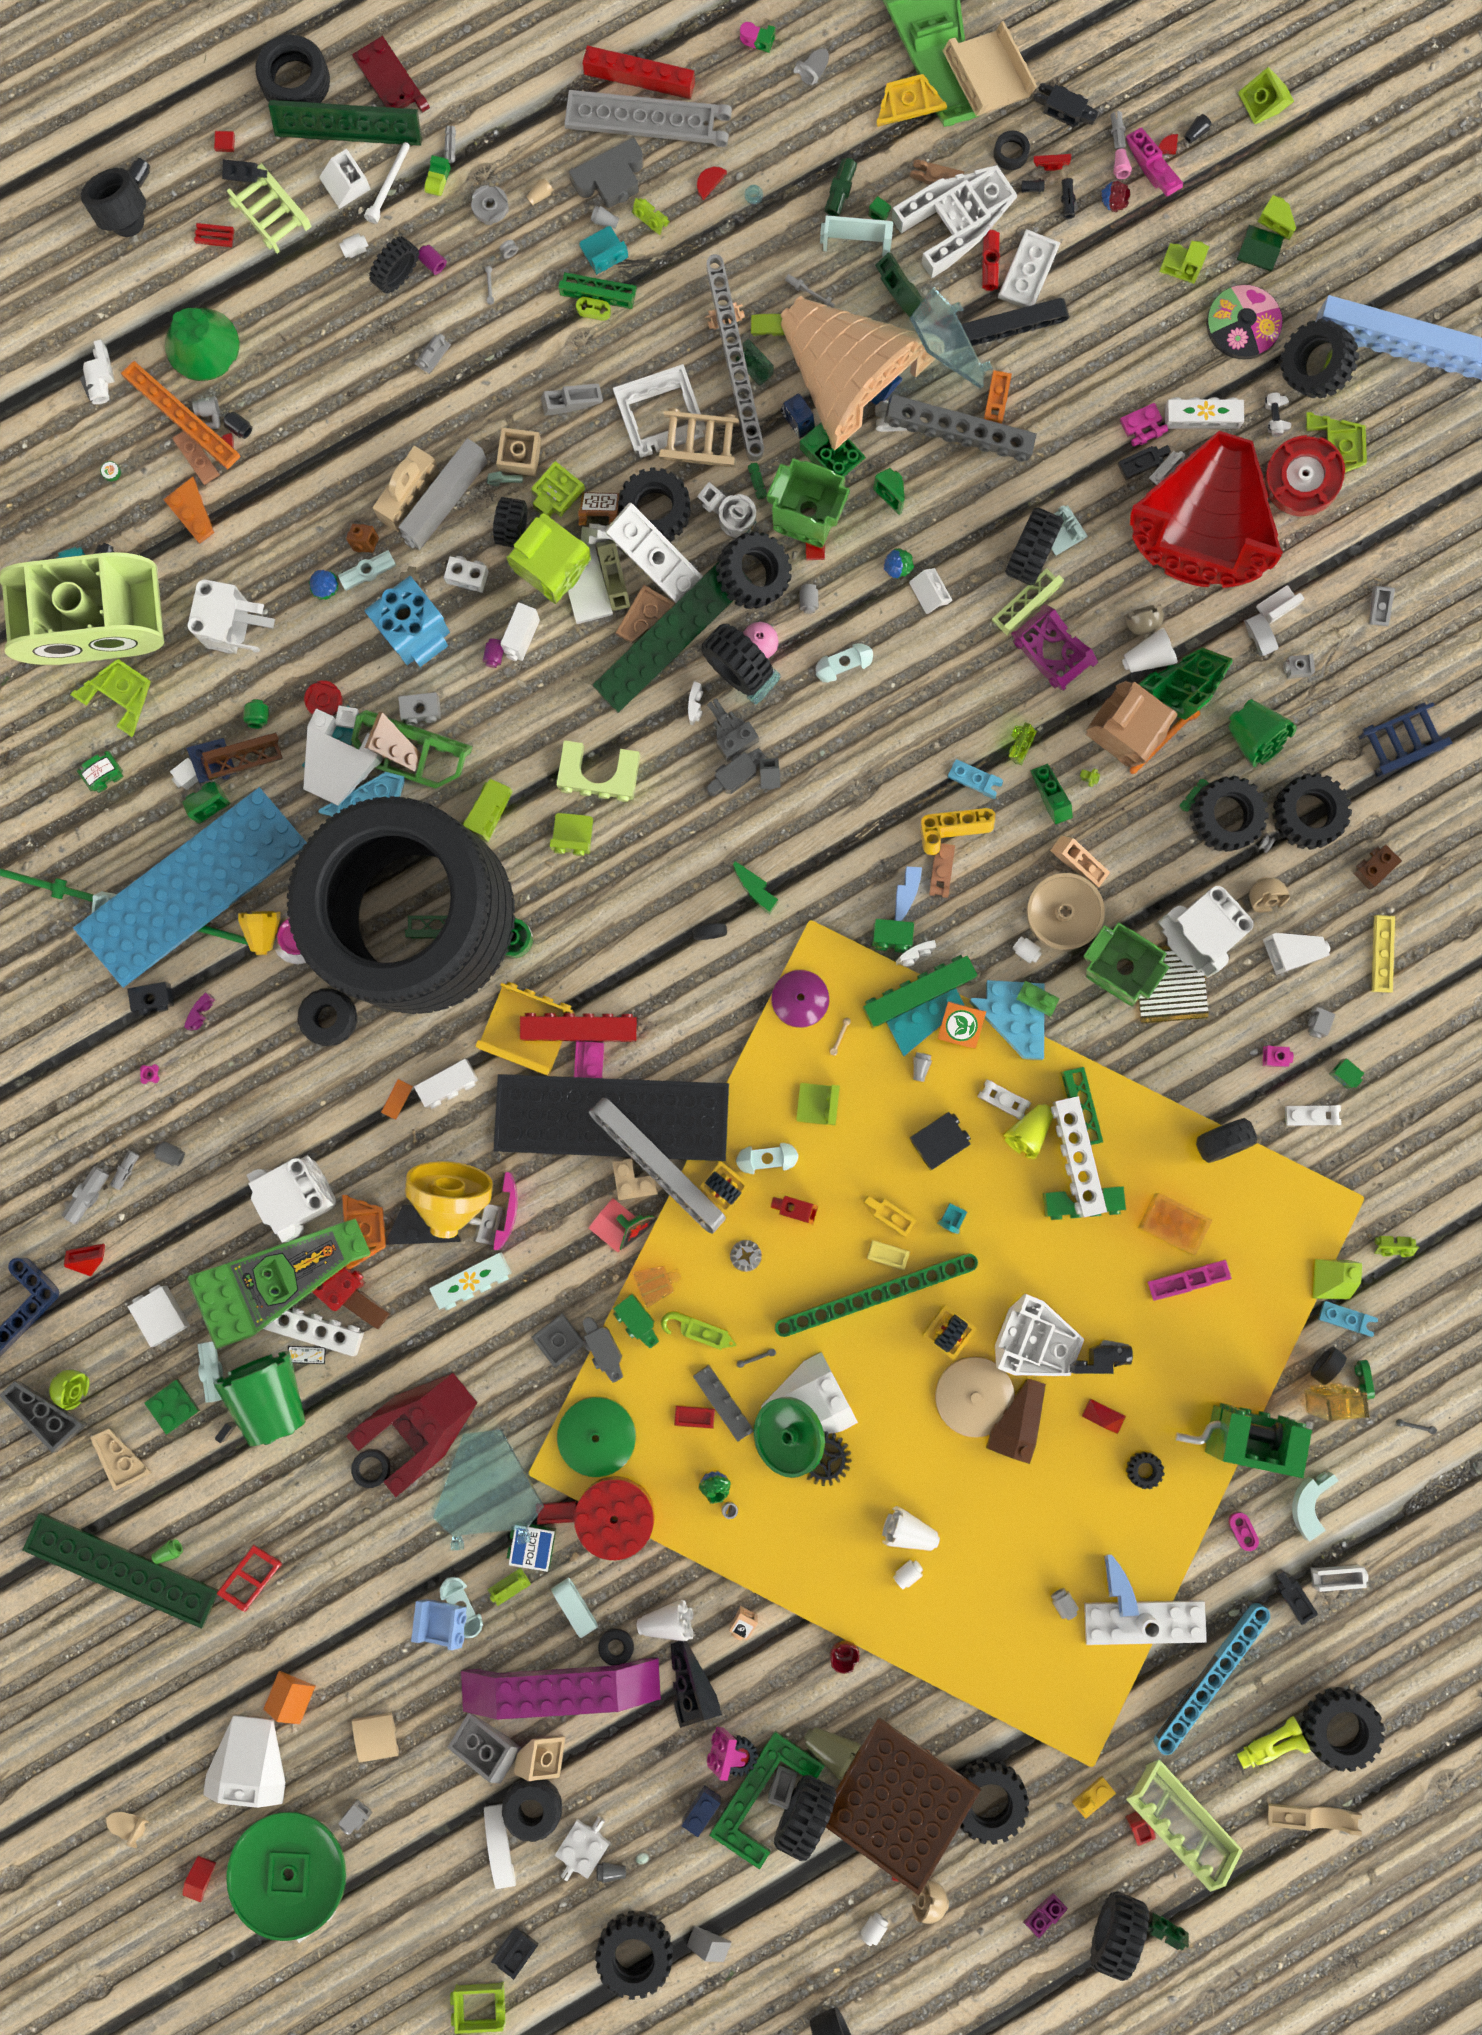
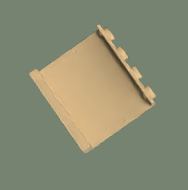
M1004 21L1000 23L996 31L958 43L956 38L949 39L942 50L976 116L1029 98L1037 88L1035 79L1032 77Z

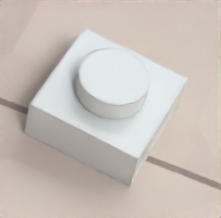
M338 706L335 725L354 729L359 710Z

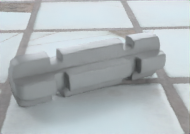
M446 126L444 158L448 159L449 163H454L456 130L454 126Z

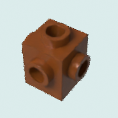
M352 524L350 531L347 533L346 540L353 551L373 553L379 536L373 526Z

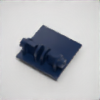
M224 738L186 748L199 783L210 781L201 761L202 753L227 746ZM229 759L227 765L234 768L232 759ZM216 763L208 765L211 774L219 772L222 766ZM232 774L222 776L223 780L229 779Z

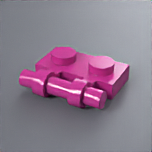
M1155 403L1120 419L1127 437L1133 434L1136 436V438L1131 440L1133 446L1146 444L1148 440L1154 437L1157 439L1163 433L1168 432L1166 424L1160 427L1157 425L1163 418ZM1150 427L1151 431L1145 434L1142 432V430Z

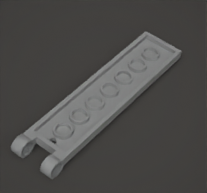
M569 90L565 129L712 143L717 147H726L729 134L725 131H713L714 117L721 121H729L732 108L725 104L715 105Z

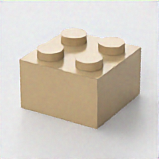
M502 428L496 463L498 470L502 471V473L536 477L541 447L539 432Z

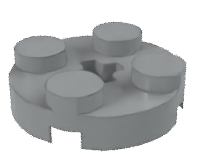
M484 185L473 193L471 202L473 214L479 221L484 222L485 225H492L501 221L508 213V199L501 188ZM486 202H494L493 207L487 208Z

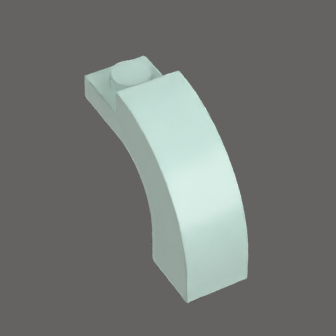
M1330 1472L1319 1474L1316 1477V1481L1310 1477L1304 1479L1297 1488L1293 1498L1292 1514L1294 1522L1301 1535L1309 1542L1326 1531L1316 1516L1315 1503L1321 1493L1339 1481Z

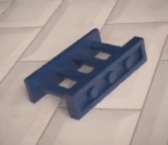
M1425 702L1414 707V711L1377 727L1370 725L1363 729V733L1358 736L1359 740L1368 737L1380 761V767L1374 770L1377 777L1453 744L1450 737L1445 739L1439 737L1427 712L1435 706L1433 702L1428 705ZM1419 714L1432 739L1431 745L1427 747L1421 743L1410 718ZM1403 722L1415 747L1413 753L1408 754L1407 751H1404L1393 725ZM1384 729L1397 753V759L1392 762L1390 759H1387L1375 734Z

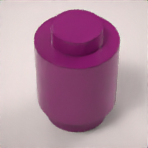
M490 638L486 643L482 661L486 663L487 667L497 668V666L501 665L504 653L501 640Z

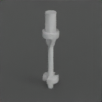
M790 274L787 275L785 281L793 285L795 290L808 292L824 302L828 307L834 308L835 304L831 303V297L828 296L825 299L810 290L803 280H798Z

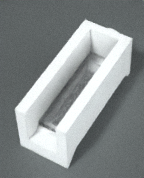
M1359 1564L1311 1568L1312 1587L1320 1592L1367 1588L1368 1573L1365 1567Z

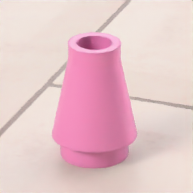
M1118 149L1115 151L1113 173L1118 179H1126L1130 176L1132 167L1126 150Z

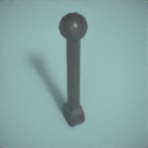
M771 1348L768 1352L744 1361L739 1360L737 1366L742 1368L745 1364L758 1359L775 1356L776 1351Z
M1402 1419L1396 1421L1399 1427L1407 1426L1428 1431L1430 1434L1437 1433V1428L1434 1426H1420L1404 1422Z

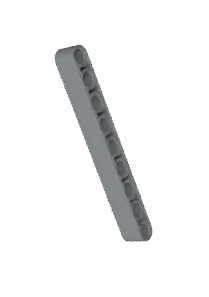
M603 1097L589 1111L590 1116L703 1229L713 1234L725 1221V1215L612 1102Z

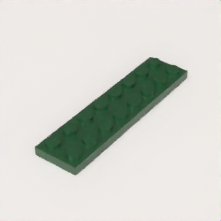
M269 100L268 103L275 137L400 145L406 142L409 145L421 146L422 143L418 109Z

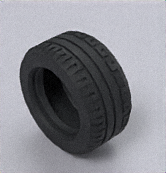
M283 35L269 41L258 54L255 73L259 86L268 102L269 100L321 103L325 99L330 87V74L323 54L314 42L298 35ZM288 62H304L311 67L310 76L299 87L285 88L275 83L276 73L280 67Z

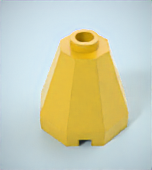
M252 911L251 914H247V912L238 913V921L250 950L256 952V955H267V951H271L281 920L280 911Z

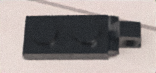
M223 159L222 179L256 183L257 177L267 178V170L257 169V163Z
M1168 445L1160 449L1157 446H1151L1119 461L1118 466L1125 480H1128L1163 463V458L1169 456L1171 450Z
M1281 1569L1274 1573L1280 1582L1277 1585L1279 1592L1298 1622L1303 1625L1316 1617L1318 1613L1298 1581L1293 1576L1287 1577Z

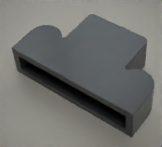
M633 137L570 170V181L579 196L583 198L591 197L595 190H597L607 208L618 203H624L631 196L639 192L638 180L634 173L639 172L643 168V153Z

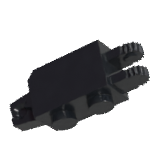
M1045 83L1039 85V91L1046 95L1035 93L1033 99L1035 102L1045 106L1044 114L1071 127L1078 126L1079 122L1090 125L1094 124L1098 111L1087 105L1089 100L1083 95L1075 94L1066 87L1056 84L1054 87Z

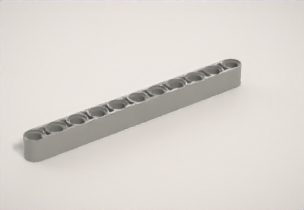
M713 254L707 259L706 272L746 455L751 461H758L762 458L764 452L762 435L724 261L720 255ZM717 263L720 267L713 269L710 265ZM722 282L724 285L722 287H716L714 283ZM720 300H725L728 304L726 306H721L718 304V302ZM728 318L732 323L726 325L722 320ZM728 337H733L736 341L734 343H729L726 339ZM733 355H737L740 358V360L734 362L730 359V357ZM736 374H742L744 378L742 380H737L734 376ZM740 392L747 393L748 397L742 399L738 396V394ZM748 410L752 415L745 417L742 412ZM748 429H754L756 431V434L750 436L747 434L746 431ZM757 447L760 452L753 454L750 449Z

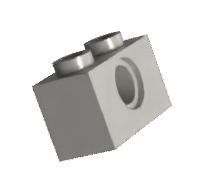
M436 692L398 697L400 718L403 723L416 725L420 721L434 723L441 719L440 700ZM419 706L425 707L422 713H416V709Z

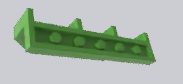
M365 710L357 715L351 738L356 749L359 750L362 745L358 739L361 723L364 722L365 726L373 727L378 715L377 713ZM387 717L408 740H416L418 744L423 745L416 775L391 767V761L386 758L384 764L380 763L375 768L404 776L406 779L435 789L461 775L465 758L471 754L473 746ZM430 745L434 746L438 751H448L459 758L456 773L440 782L422 777Z

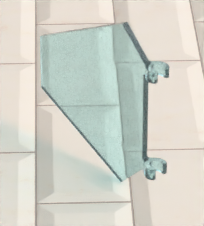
M933 287L911 315L910 320L928 354L981 389L984 387L985 372L993 370L990 362L980 363L955 314L958 311L964 310L961 303L957 302L951 305Z
M502 1430L463 1434L433 1516L452 1535V1551L464 1549L462 1535L518 1529V1544L530 1543V1534L527 1528L543 1509L544 1505Z

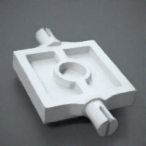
M597 1817L593 1826L586 1825L577 1819L555 1854L567 1866L561 1875L562 1879L565 1877L564 1880L568 1881L573 1871L580 1873L588 1879L611 1843L602 1837L599 1832L603 1823H605L604 1819L599 1823L601 1817Z

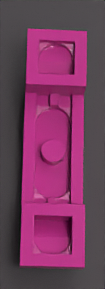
M505 1172L503 1191L510 1192L504 1231L496 1230L493 1250H500L508 1240L517 1216V1187L512 1173Z

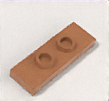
M182 431L172 438L204 485L220 475L200 445L187 433Z

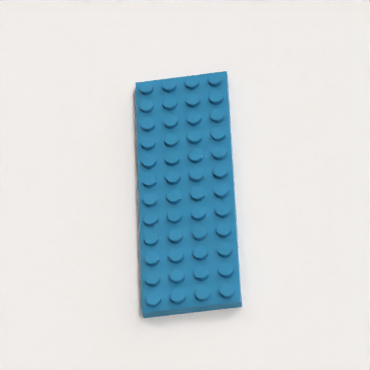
M259 787L73 927V929L124 988L304 849L303 845L307 844V842Z

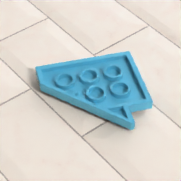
M385 772L353 790L339 806L330 803L319 809L318 813L333 817V814L336 812L340 813L341 809L348 808L351 804L356 805V802L373 800L375 797L381 798L385 796L389 798L390 796L400 797L406 778Z
M987 980L986 999L971 998L970 1004L976 1009L987 1011L985 1019L1023 1059L1043 1060L1044 1013L1016 999L1024 982ZM1031 983L1045 991V984Z

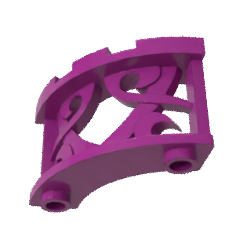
M1044 604L1039 608L1040 611L1017 631H1013L1011 635L1014 638V645L1024 652L1029 660L1048 679L1051 686L1055 689L1058 687L1064 691L1066 685L1089 666L1094 667L1098 660L1090 647L1085 645L1076 636L1072 638L1066 632L1068 627L1056 610ZM1045 617V620L1042 623L1041 628H1039L1036 624L1039 623ZM1032 628L1038 633V637L1033 633L1029 634V637L1033 640L1029 643L1023 635ZM1051 631L1056 632L1055 637H1050L1048 635L1051 634ZM1044 639L1051 643L1060 641L1065 643L1061 652L1063 660L1044 658ZM1067 650H1072L1074 653H1073V654H1069V655H1068V656H1069V659H1068V657H1067V655H1066V651H1067ZM1065 666H1068L1070 670L1065 673ZM1062 671L1064 675L1060 677L1056 672Z

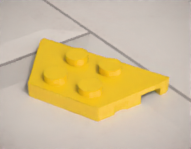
M924 74L889 82L886 84L885 95L882 99L879 117L877 118V127L947 109V104L941 99L935 88L930 85Z

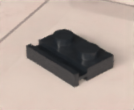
M515 1925L492 1958L491 1963L496 1964L500 1970L514 1980L539 1943L525 1932L520 1931Z

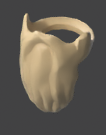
M114 1812L106 1817L107 1828L110 1832L121 1839L128 1840L126 1843L128 1847L137 1848L136 1840L143 1836L146 1830L145 1823H149V1821L125 1812Z

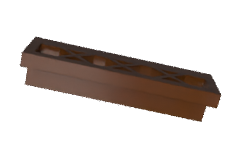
M277 733L203 752L201 761L208 779H215L282 760L283 756L278 746L279 739ZM274 747L277 755L269 757L263 753L266 748ZM249 753L259 756L255 762H250L245 758ZM235 758L241 762L237 767L233 768L227 765L228 760ZM216 763L222 766L219 772L211 774L208 765Z

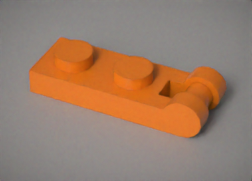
M993 370L984 419L1002 424L1012 373ZM991 410L999 411L998 415L991 414Z

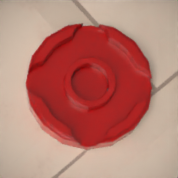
M317 681V683L310 685L305 692L304 703L311 715L318 709L334 716L337 714L338 706H342L343 698L341 691L335 684L329 681Z

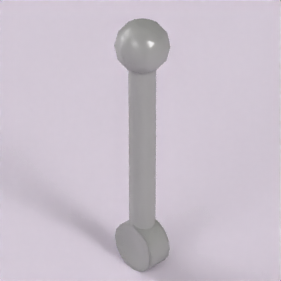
M486 266L485 272L487 273L488 283L487 303L492 305L494 303L491 287L492 267Z

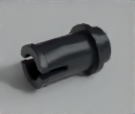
M1041 178L1029 181L1022 180L1021 193L1038 192L1040 194L1044 192L1045 181L1041 180Z

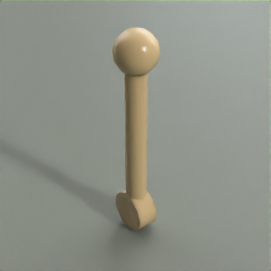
M845 1018L843 1020L844 1025L840 1031L834 1048L830 1050V1053L833 1056L837 1055V1048L840 1044L846 1027L851 1023V1020L849 1018Z

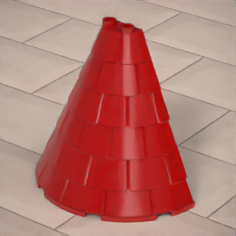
M1222 431L1216 432L1201 447L1194 451L1190 457L1178 465L1175 471L1146 493L1143 499L1133 505L1130 515V526H1132L1134 531L1132 537L1141 554L1153 566L1158 564L1165 569L1164 573L1184 583L1201 587H1209L1210 584H1221L1223 588L1257 580L1262 577L1263 572L1267 569L1271 570L1278 563L1283 551L1277 538L1278 532L1267 500L1268 494L1253 441Z

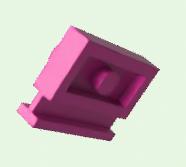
M576 1041L574 1077H603L604 1043Z

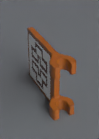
M583 492L580 510H578L579 525H587V516H609L610 525L618 516L619 493Z

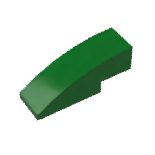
M735 861L733 868L742 887L750 898L770 915L777 905L778 899L764 890L767 882Z

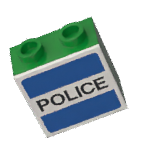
M517 1522L515 1527H512L510 1539H513L512 1547H508L507 1559H510L509 1565L548 1572L557 1528Z

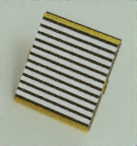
M1168 945L1157 946L1167 953L1163 963L1170 966V968L1149 999L1143 996L1139 997L1141 1024L1208 1018L1206 976L1202 971L1198 973L1192 965H1185Z

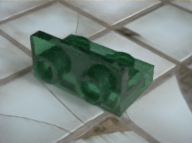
M748 338L743 343V353L748 375L761 386L774 374V365ZM738 356L735 358L736 362L740 360Z

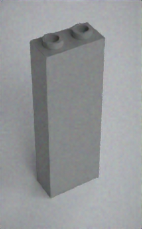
M467 438L400 524L401 536L410 548L416 547L418 550H421L487 464L483 449Z

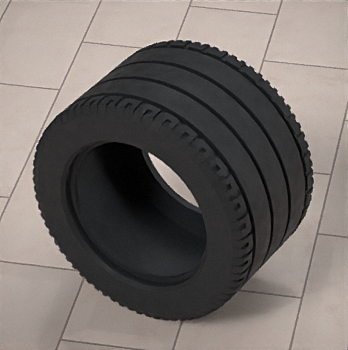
M385 796L381 798L375 797L373 800L356 802V805L351 804L348 808L341 809L340 813L336 812L333 814V817L326 819V823H322L319 826L320 828L313 832L314 835L308 838L307 844L303 845V851H300L298 854V860L296 859L294 862L296 865L295 868H292L291 872L293 873L289 878L291 882L288 884L289 893H287V899L289 902H287V916L290 917L288 922L291 927L290 931L294 934L292 937L296 942L297 949L300 950V954L305 962L310 965V968L326 983L349 996L397 1013L423 1014L433 1013V1010L437 1012L448 1009L449 1006L453 1007L458 1003L464 1002L465 998H470L478 992L479 988H483L491 980V975L494 976L496 970L501 966L499 964L501 961L503 962L505 954L508 952L507 947L511 944V938L513 937L512 929H514L515 915L513 914L515 913V899L512 898L514 896L511 882L508 881L509 878L504 866H501L502 863L496 854L477 835L443 810L427 802L408 797L406 799L405 797L390 796L389 798ZM416 855L437 857L446 871L450 885V907L445 924L432 943L418 954L397 962H377L366 948L359 926L360 905L368 885L383 868L399 859Z

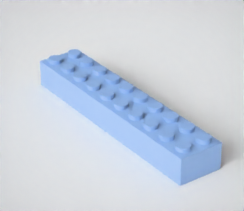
M1328 295L1318 311L1316 322L1318 319L1335 322L1352 334L1358 347L1371 348L1375 352H1385L1393 357H1403L1411 362H1421L1429 367H1439L1447 372H1457L1465 377H1474L1482 381L1481 337Z

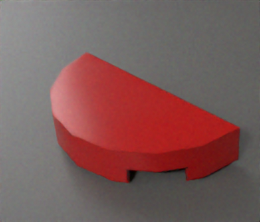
M1071 154L1034 156L1035 166H1042L1046 171L1061 170L1062 166L1066 164L1068 166L1071 162Z
M713 166L701 172L697 179V190L703 201L725 177L727 170Z

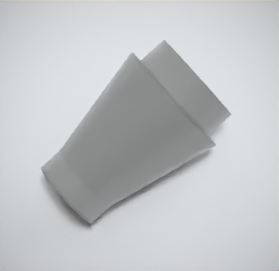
M595 206L591 221L596 225L610 226L616 229L619 218L602 206Z
M916 1052V1056L913 1057V1080L925 1081L926 1074L932 1063V1055Z

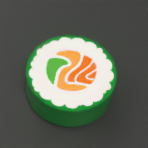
M107 461L101 466V475L107 481L113 482L119 479L121 469L115 462Z

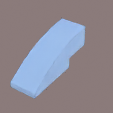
M906 867L904 885H898L896 888L895 921H902L909 911L918 891L922 867Z
M1112 1555L1104 1556L1109 1597L1118 1598L1120 1617L1138 1616L1137 1601L1126 1574Z

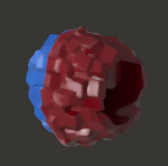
M1118 180L1113 181L1101 191L1102 202L1111 212H1118V210H1123L1129 205L1128 200L1131 192L1124 183Z

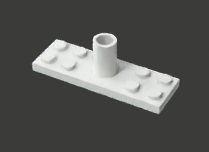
M628 503L604 531L675 603L703 577L632 503Z
M1203 1600L1137 1602L1139 1615L1132 1617H1120L1118 1602L1084 1603L1087 1645L1206 1642L1205 1601ZM1151 1623L1150 1627L1145 1629L1146 1625Z

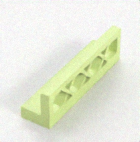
M1046 568L1038 576L1035 585H1028L994 616L992 621L1008 636L1062 586L1064 579L1060 575L1055 577ZM1046 575L1052 582L1048 586L1042 587L1041 579ZM1029 590H1038V595L1035 598L1027 599V592ZM1016 602L1024 603V608L1019 612H1013ZM1002 615H1011V620L1005 625L998 620Z

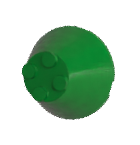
M186 308L173 315L172 323L165 337V352L171 366L186 378L194 381L216 379L229 370L228 368L234 360L236 361L239 353L240 342L237 330L224 314L207 308Z

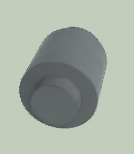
M165 1141L161 1144L158 1143L154 1149L155 1159L171 1166H179L185 1156V1152L181 1148Z

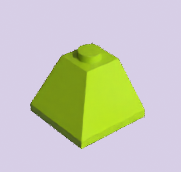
M1269 67L1238 92L1254 124L1281 113L1294 102L1287 86Z
M1315 1259L1312 1298L1350 1299L1361 1284L1362 1263L1352 1260Z

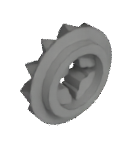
M742 1240L736 1243L730 1254L732 1264L738 1270L745 1272L754 1270L760 1264L762 1257L758 1245L749 1240ZM741 1248L747 1253L754 1251L749 1257L750 1264L745 1259L738 1260L743 1255Z

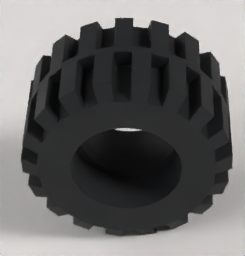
M507 497L500 498L496 506L493 522L495 545L514 548V544L526 531L528 509L525 500Z

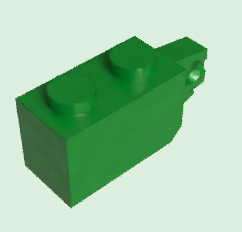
M633 1293L613 1308L615 1310L613 1315L620 1323L622 1321L627 1326L625 1330L632 1339L634 1337L637 1340L640 1339L649 1348H652L659 1342L652 1329L654 1327L653 1318Z

